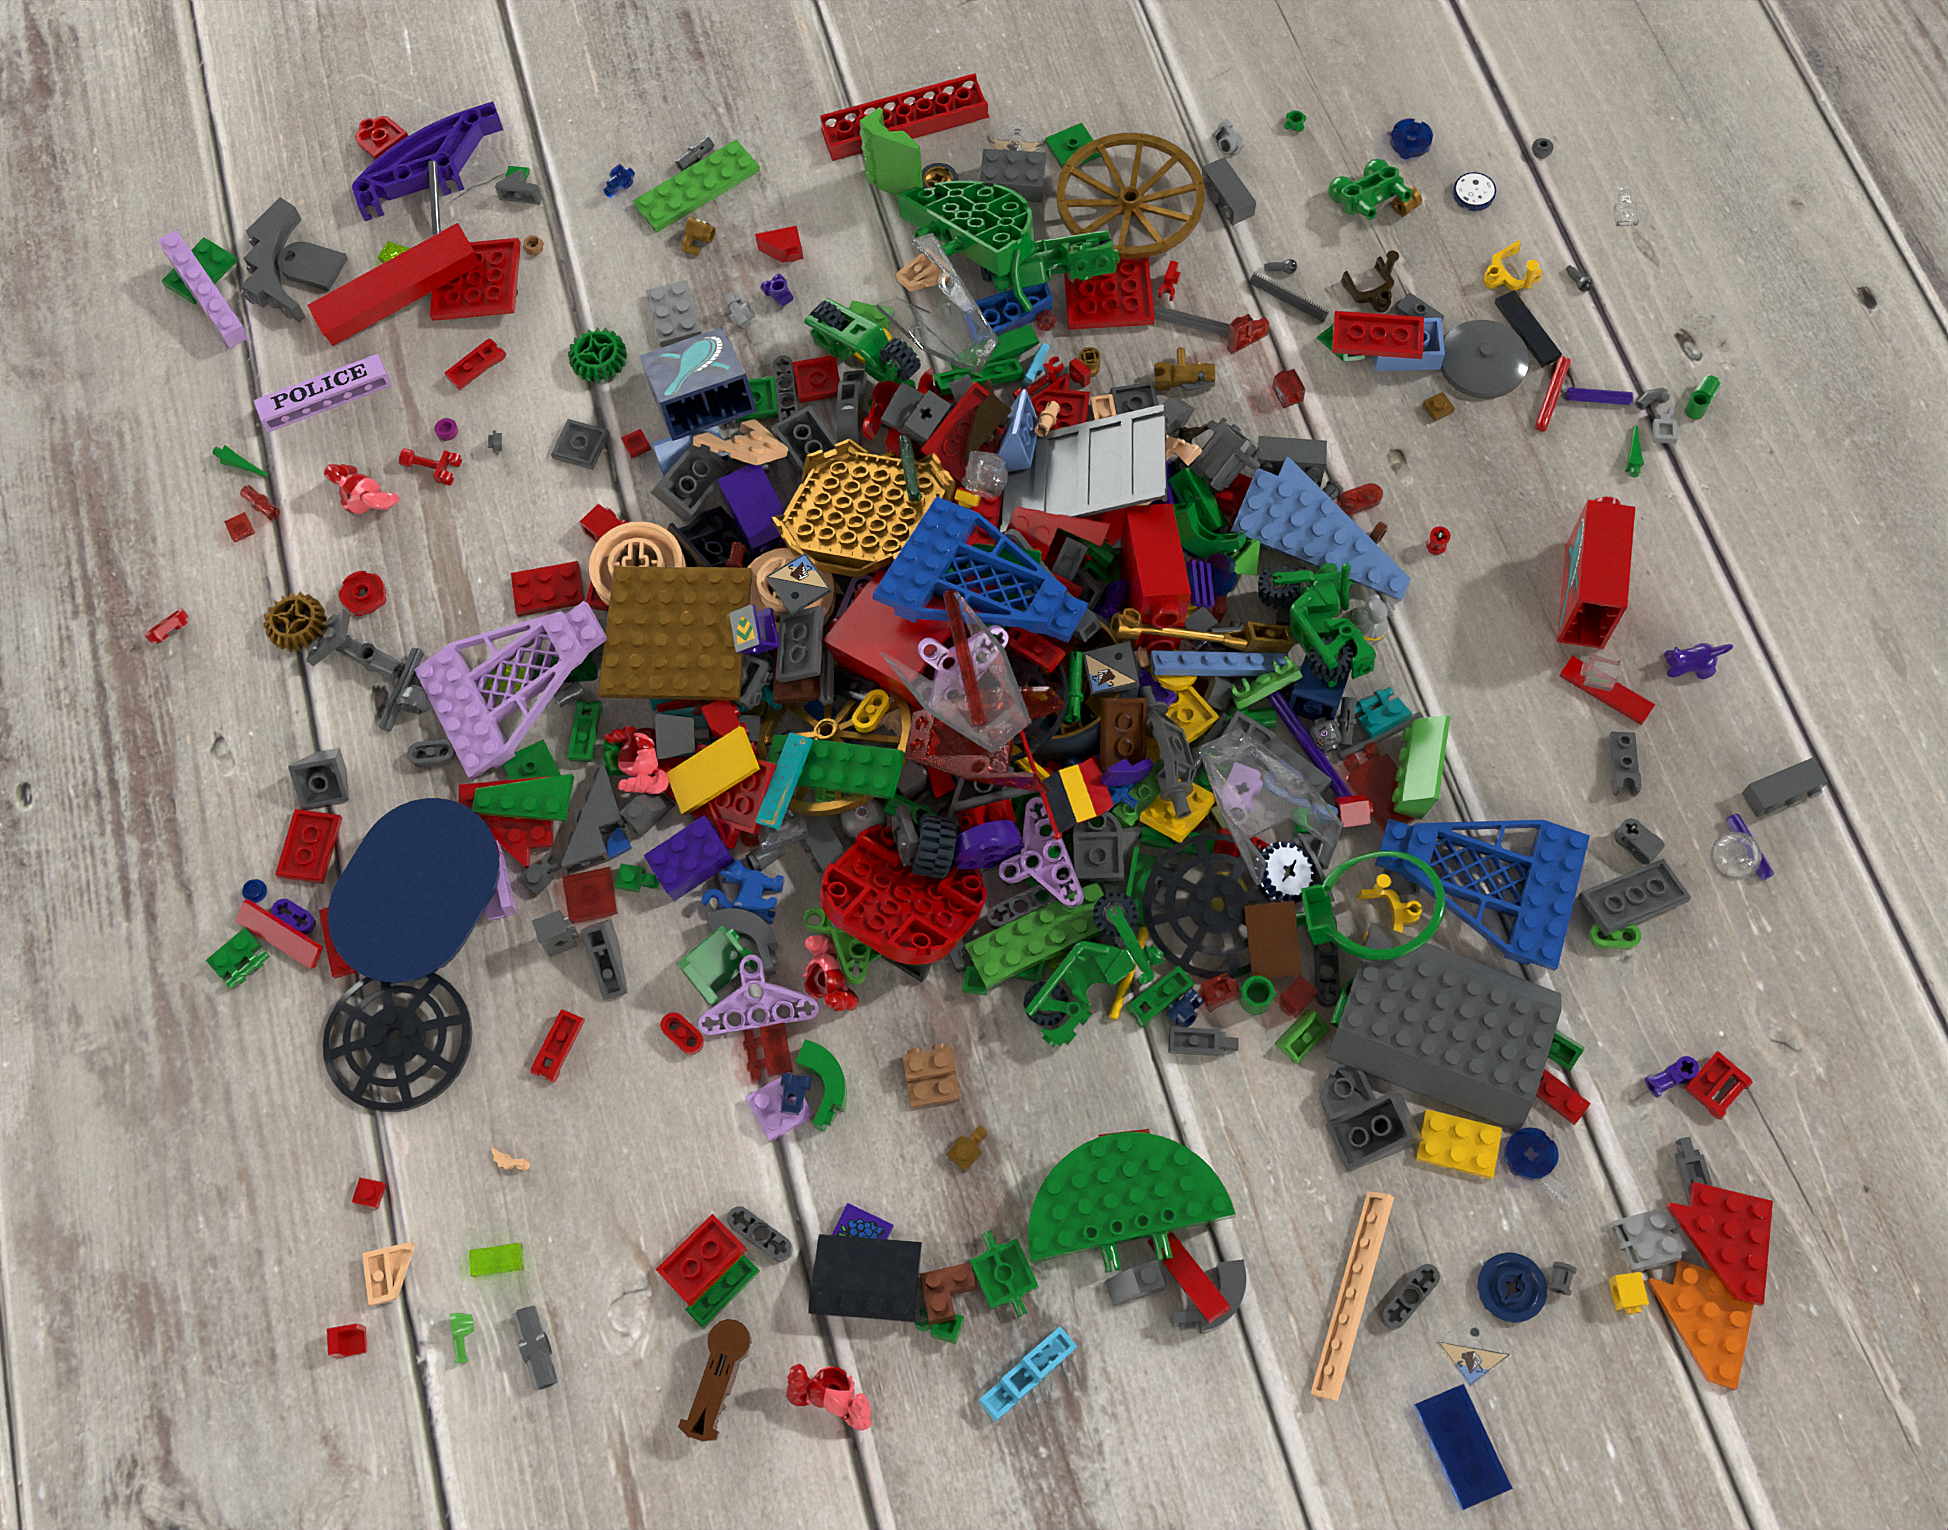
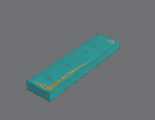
M789 732L755 820L757 824L776 830L780 829L813 740L811 738Z

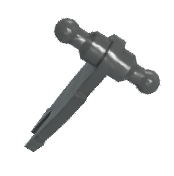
M1314 831L1311 834H1295L1294 838H1291L1290 842L1287 843H1295L1296 847L1303 848L1305 855H1310L1308 860L1311 864H1314L1312 870L1316 874L1313 881L1315 885H1322L1325 875L1314 851L1309 846L1311 841L1320 838V833ZM1331 890L1328 892V896H1330L1332 903L1335 900Z

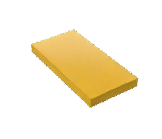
M739 726L668 771L666 775L681 814L688 815L760 770L745 729Z

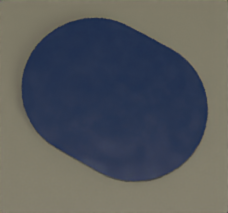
M424 798L404 803L392 809L371 827L338 879L329 902L328 926L330 936L337 952L350 967L372 980L394 984L414 982L426 978L438 969L445 967L454 959L490 903L500 876L499 848L490 828L473 810L458 802L441 798Z

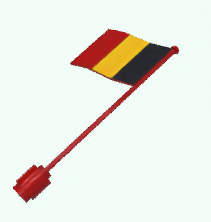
M987 642L983 644L987 646L991 651L994 650L991 645L989 646ZM1003 648L987 672L991 676L1000 677L1054 832L1052 837L1055 840H1059L1064 831L1078 823L1104 814L1114 804L1107 786L1100 783L1103 774L1095 754L1083 763L1059 770L1044 780H1040L1004 677L1011 665L1005 648ZM981 651L983 661L985 662L988 658V653Z

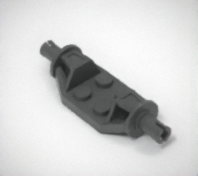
M1144 686L1139 689L1138 695L1147 698L1146 735L1155 738L1160 748L1159 756L1164 763V767L1156 774L1161 789L1160 798L1163 801H1172L1176 818H1185L1191 814L1186 797L1193 792L1192 782L1197 770L1184 730L1166 715L1168 712L1167 704L1156 702L1153 688L1151 686Z

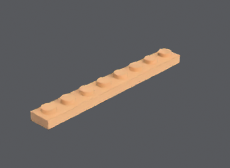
M1367 1191L1311 1390V1394L1315 1397L1338 1402L1394 1197L1389 1194Z

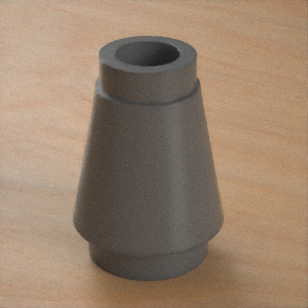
M775 843L750 850V853L745 855L751 870L761 872L779 859V857L783 856V852L779 844Z

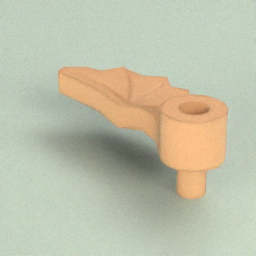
M495 1148L491 1149L494 1155L493 1161L497 1162L500 1168L504 1167L508 1170L517 1167L519 1170L526 1171L530 1167L528 1160L523 1158L515 1160L512 1159L511 1155L501 1153Z

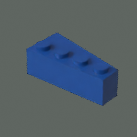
M1048 283L1022 288L1023 293L1032 305L1030 312H1026L1012 290L965 303L964 319L974 346H978L1006 332L1024 327L1052 310L1053 297Z

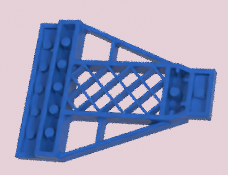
M937 496L873 592V600L894 608L895 615L914 623L918 619L1020 627L1032 633L1050 635L1067 643L1088 608V603L1066 595L1067 588L982 515ZM977 526L998 542L993 552L988 553L966 544ZM1005 548L1027 568L1000 558L998 555ZM968 563L970 568L958 569L957 565ZM952 567L954 572L948 573ZM989 571L991 577L980 578V573ZM974 576L975 581L965 583L963 580L964 577ZM957 579L959 585H955L947 581ZM1011 580L1012 586L1002 588L1000 582ZM995 584L996 590L986 591L984 586ZM975 588H979L980 591H981V593H980V594H977V593L972 592V591H970V590H971V589H975ZM1033 590V595L1024 597L1022 591ZM935 593L960 603L956 611L928 609L926 606ZM1017 593L1019 598L1008 601L1006 595ZM1001 597L1003 602L999 603L992 600V598ZM1022 605L1025 611H1019L1013 607ZM968 606L983 613L964 612V610Z
M1392 819L1387 821L1379 851L1404 852L1421 859L1431 868L1439 865L1445 875L1440 878L1445 894L1478 905L1476 917L1473 918L1445 895V907L1503 952L1505 954L1504 958L1525 965L1533 963L1553 971L1558 969L1590 835L1546 820L1415 823L1413 826ZM1536 828L1530 857L1504 849L1501 846L1505 829ZM1498 830L1494 845L1452 831ZM1445 843L1451 853L1444 858L1440 856L1436 849L1437 846ZM1453 844L1463 847V849L1456 851ZM1466 851L1469 852L1474 861L1465 866L1459 856ZM1476 852L1484 854L1486 857L1480 859ZM1433 854L1436 861L1430 864L1431 857ZM1377 857L1376 866L1399 873L1406 880L1419 885L1436 899L1435 890L1430 879L1416 864L1398 857ZM1454 858L1459 870L1450 873L1445 861ZM1490 859L1497 868V871L1491 874L1487 872L1483 865V862ZM1499 860L1510 864L1503 867ZM1475 866L1478 867L1483 876L1476 881L1473 880L1468 869ZM1515 867L1521 877L1514 882L1511 881L1506 870ZM1460 873L1464 875L1468 882L1463 887L1458 886L1453 878ZM1498 874L1501 875L1506 883V886L1497 889L1492 880V877ZM1486 881L1492 892L1487 895L1482 894L1477 884ZM1523 882L1521 892L1519 894L1515 885ZM1509 889L1515 901L1505 902L1500 892ZM1484 907L1514 917L1507 944L1480 923Z

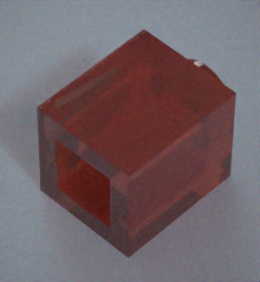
M1295 369L1281 371L1274 376L1272 389L1283 409L1303 402L1306 389Z
M1298 975L1279 996L1277 1003L1286 1015H1292L1297 1019L1316 998L1319 990L1301 975Z

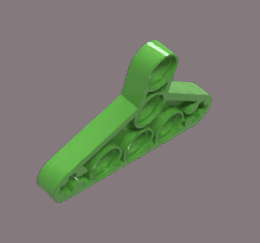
M808 909L803 916L805 929L812 933L830 935L846 980L853 985L863 983L867 977L871 947L845 931L834 928L823 909ZM816 915L821 918V922L818 925H810L807 921L808 918ZM861 944L867 950L864 954L858 955L853 952V947ZM855 961L860 962V973H858L857 976H853L852 971L854 970Z

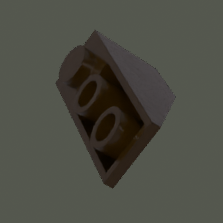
M992 392L973 413L962 460L964 465L968 460L973 463L981 453L978 450L984 443L987 446L996 436L993 433L997 427L1002 429L1010 420L1007 416L1012 410Z

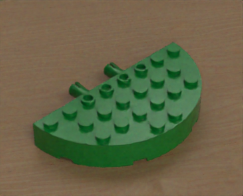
M946 181L934 183L935 187L923 189V187H915L897 194L900 217L919 228L914 231V238L917 243L921 244L933 237L944 243L938 247L939 254L944 259L959 252L1000 277L1010 272L1015 249L1018 248L1022 251L1021 264L1033 248L1032 210L1028 207V202L1025 198L1007 187L994 184L993 187L984 186V182Z
M1120 1132L1108 1134L1088 1141L1072 1150L1059 1161L1043 1181L1036 1195L1029 1218L1028 1249L1030 1261L1033 1264L1098 1249L1102 1252L1105 1273L1112 1272L1111 1260L1113 1261L1115 1271L1122 1269L1116 1249L1118 1244L1148 1237L1153 1240L1157 1261L1164 1259L1161 1249H1164L1167 1260L1173 1258L1167 1237L1169 1232L1235 1218L1236 1213L1229 1194L1217 1174L1200 1156L1189 1148L1171 1139L1150 1133Z

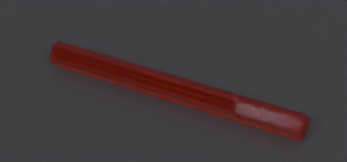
M955 590L945 591L943 598L972 724L974 727L983 726L986 724V718L957 593Z

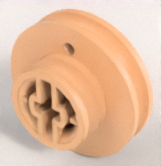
M636 521L619 525L600 538L590 556L589 574L599 597L609 606L614 566L686 567V563L679 543L668 530L654 523Z
M780 548L766 552L747 567L751 568L753 572L749 605H755L756 612L766 608L773 609L778 637L780 614L788 613V610L766 580V576L797 558V556L791 553L789 548ZM819 571L831 588V592L806 608L820 606L824 609V627L833 614L836 596L831 573Z

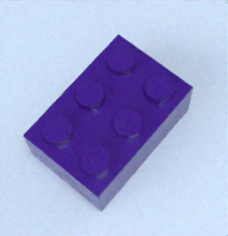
M705 815L644 855L665 892L675 901L732 864L735 860L716 828Z

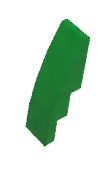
M1030 324L989 339L949 360V363L953 370L1011 359L1022 355L1040 344V341Z

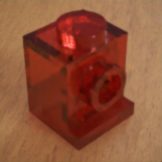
M1228 973L1201 983L1199 987V993L1205 1001L1204 1003L1209 1013L1237 1000L1238 992H1240L1234 978L1230 979ZM1216 991H1223L1224 995L1218 997Z

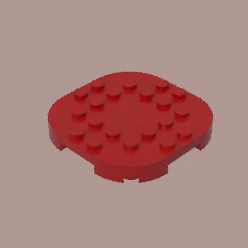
M881 824L871 826L857 835L856 842L835 864L830 863L826 868L819 892L820 904L825 915L838 928L894 961L922 965L942 959L951 952L981 915L987 896V887H984L982 882L983 875L978 868L957 869L954 858L950 870L944 879L913 874L911 865L903 866L891 830L892 827L882 828Z

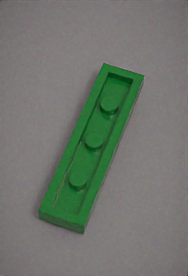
M1017 357L934 374V383L940 396L952 394L950 382L970 375L973 383L976 381L979 385L983 386L989 378L992 385L1023 379L1024 371Z

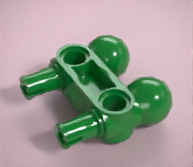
M1379 158L1370 160L1365 165L1363 178L1352 182L1350 178L1345 176L1335 177L1328 187L1329 197L1332 201L1342 204L1345 213L1351 215L1360 213L1367 220H1372L1377 215V209L1373 206L1393 196L1399 197L1403 202L1410 201L1413 196V191L1404 185L1403 178L1399 176L1398 168L1389 166L1385 160Z

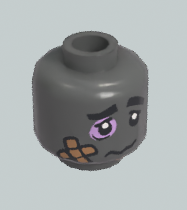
M1326 717L1312 721L1314 726L1310 727L1308 732L1315 745L1323 754L1338 749L1342 736L1336 721H1327Z

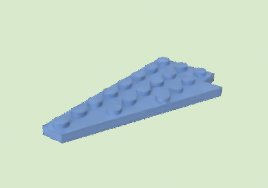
M1286 457L1278 476L1260 468L1255 471L1231 533L1245 532L1248 539H1258L1263 546L1318 568L1326 563H1335L1338 567V572H1341L1342 565L1349 563L1351 565L1349 580L1399 601L1403 600L1411 578L1289 457Z

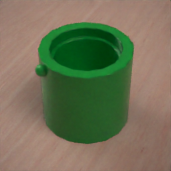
M1263 976L1248 978L1244 982L1243 987L1239 989L1241 992L1239 997L1240 1004L1247 1013L1252 1015L1265 1013L1270 1008L1273 997L1276 996L1273 984Z

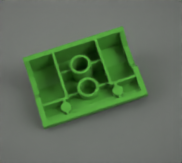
M880 107L861 119V148L864 154L863 163L865 165L867 181L870 184L873 183L878 189L894 195L915 187H923L920 146L904 131L890 132L884 126L883 110Z

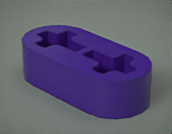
M284 898L277 900L272 906V914L301 933L308 934L314 930L316 926L315 918L294 902ZM281 908H287L291 912L290 916L286 913H281ZM299 917L302 920H306L308 923L306 925H300L296 921V919Z

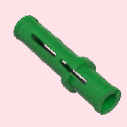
M1074 651L1068 653L1067 679L1069 685V704L1065 720L1072 722V714L1074 722L1079 721L1081 717L1083 653L1076 651V660Z

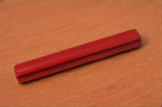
M1561 356L1558 359L1535 425L1536 430L1542 432L1547 430L1571 362L1569 358Z

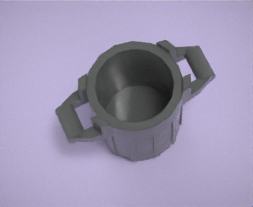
M1224 417L1219 423L1213 420L1208 422L1207 427L1214 434L1201 449L1203 452L1193 461L1194 463L1190 467L1200 478L1202 476L1211 482L1209 485L1220 492L1224 488L1229 487L1246 465L1257 470L1260 467V462L1255 458L1262 451L1261 448H1257L1248 438L1240 433L1241 429L1235 424L1231 426L1226 423L1227 419Z

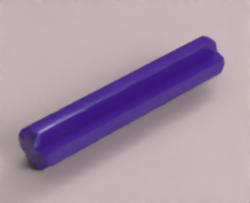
M1573 387L1567 388L1566 400L1631 405L1634 398L1633 392Z
M1738 813L1729 816L1726 822L1761 880L1771 878L1774 875V871Z

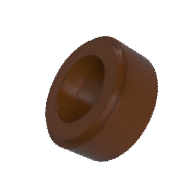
M1380 521L1369 537L1378 544L1387 532L1388 525Z

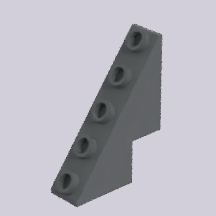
M601 764V767L595 771V782L592 789L587 791L585 807L578 813L576 829L574 832H571L568 839V849L560 858L559 866L564 869L567 875L610 861L603 835L614 832L620 826L625 828L624 821L619 813L620 808L610 776H608L604 764Z

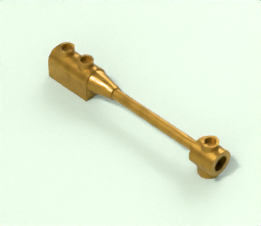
M1127 608L1122 614L1115 613L1110 623V633L1120 643L1125 642L1127 639L1136 640L1141 633L1219 642L1240 652L1288 654L1294 645L1289 626L1247 621L1241 631L1222 633L1175 627L1161 629L1154 625L1142 624L1140 613L1135 609Z

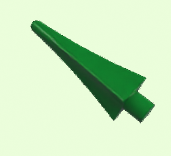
M1637 425L1633 426L1631 446L1625 471H1630V476L1635 478L1639 476V473H1641L1640 468L1644 465Z
M224 445L223 449L216 446L212 451L213 455L220 458V464L243 469L262 477L268 476L265 471L249 463L226 445Z

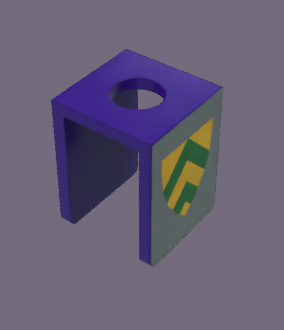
M748 605L730 612L736 653L758 655L779 647L772 608L756 612L755 605Z

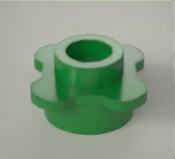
M1294 110L1286 114L1287 122L1284 123L1285 129L1297 130L1298 132L1304 130L1303 124L1306 121V116L1302 112Z

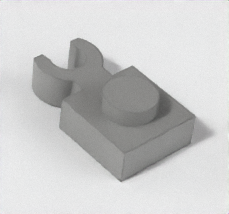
M1661 406L1657 407L1655 411L1656 419L1652 423L1653 443L1676 444L1678 440L1677 420H1671L1674 414L1673 406L1669 407L1667 414L1661 411Z

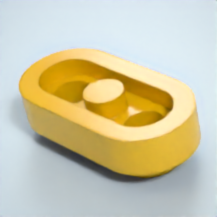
M877 689L869 692L852 716V721L857 731L867 733L874 730L890 707L889 697L885 691Z

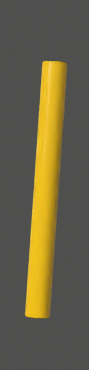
M1145 927L1140 928L1137 936L1142 949L1148 937V931ZM1136 967L1121 980L1108 1014L1110 1019H1118Z

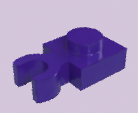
M1120 579L1106 586L1101 601L1103 607L1099 615L1108 619L1109 615L1113 617L1115 613H1118L1117 606L1126 598L1128 587L1126 581Z

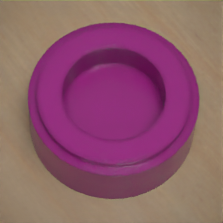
M443 418L436 423L435 432L439 439L449 441L457 436L458 427L454 420Z

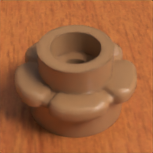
M530 235L525 238L523 249L528 255H537L543 251L544 243L538 236Z

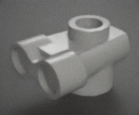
M1227 118L1221 121L1218 129L1213 132L1212 137L1218 143L1219 150L1223 154L1231 153L1233 156H1236L1244 147L1243 139L1239 134L1235 133L1233 125Z
M733 292L726 294L724 300L732 312L730 315L732 322L742 328L749 327L752 324L750 320L756 317L751 305L748 302L742 303L740 297L735 296Z

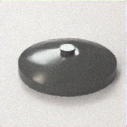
M1472 320L1452 329L1444 339L1445 357L1441 366L1442 374L1451 386L1463 394L1483 399L1501 397L1516 389L1525 377L1529 364L1527 347L1521 337L1506 325L1490 320Z

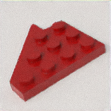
M698 743L695 754L708 747V745ZM756 759L760 770L707 802L726 847L735 849L740 830L759 835L761 825L757 824L755 820L777 764Z
M1698 1182L1692 1183L1689 1206L1669 1202L1666 1205L1667 1210L1733 1300L1757 1306L1764 1305L1773 1201Z

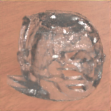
M970 452L965 477L962 478V485L971 494L988 499L999 497L1008 481L1005 460L994 453Z

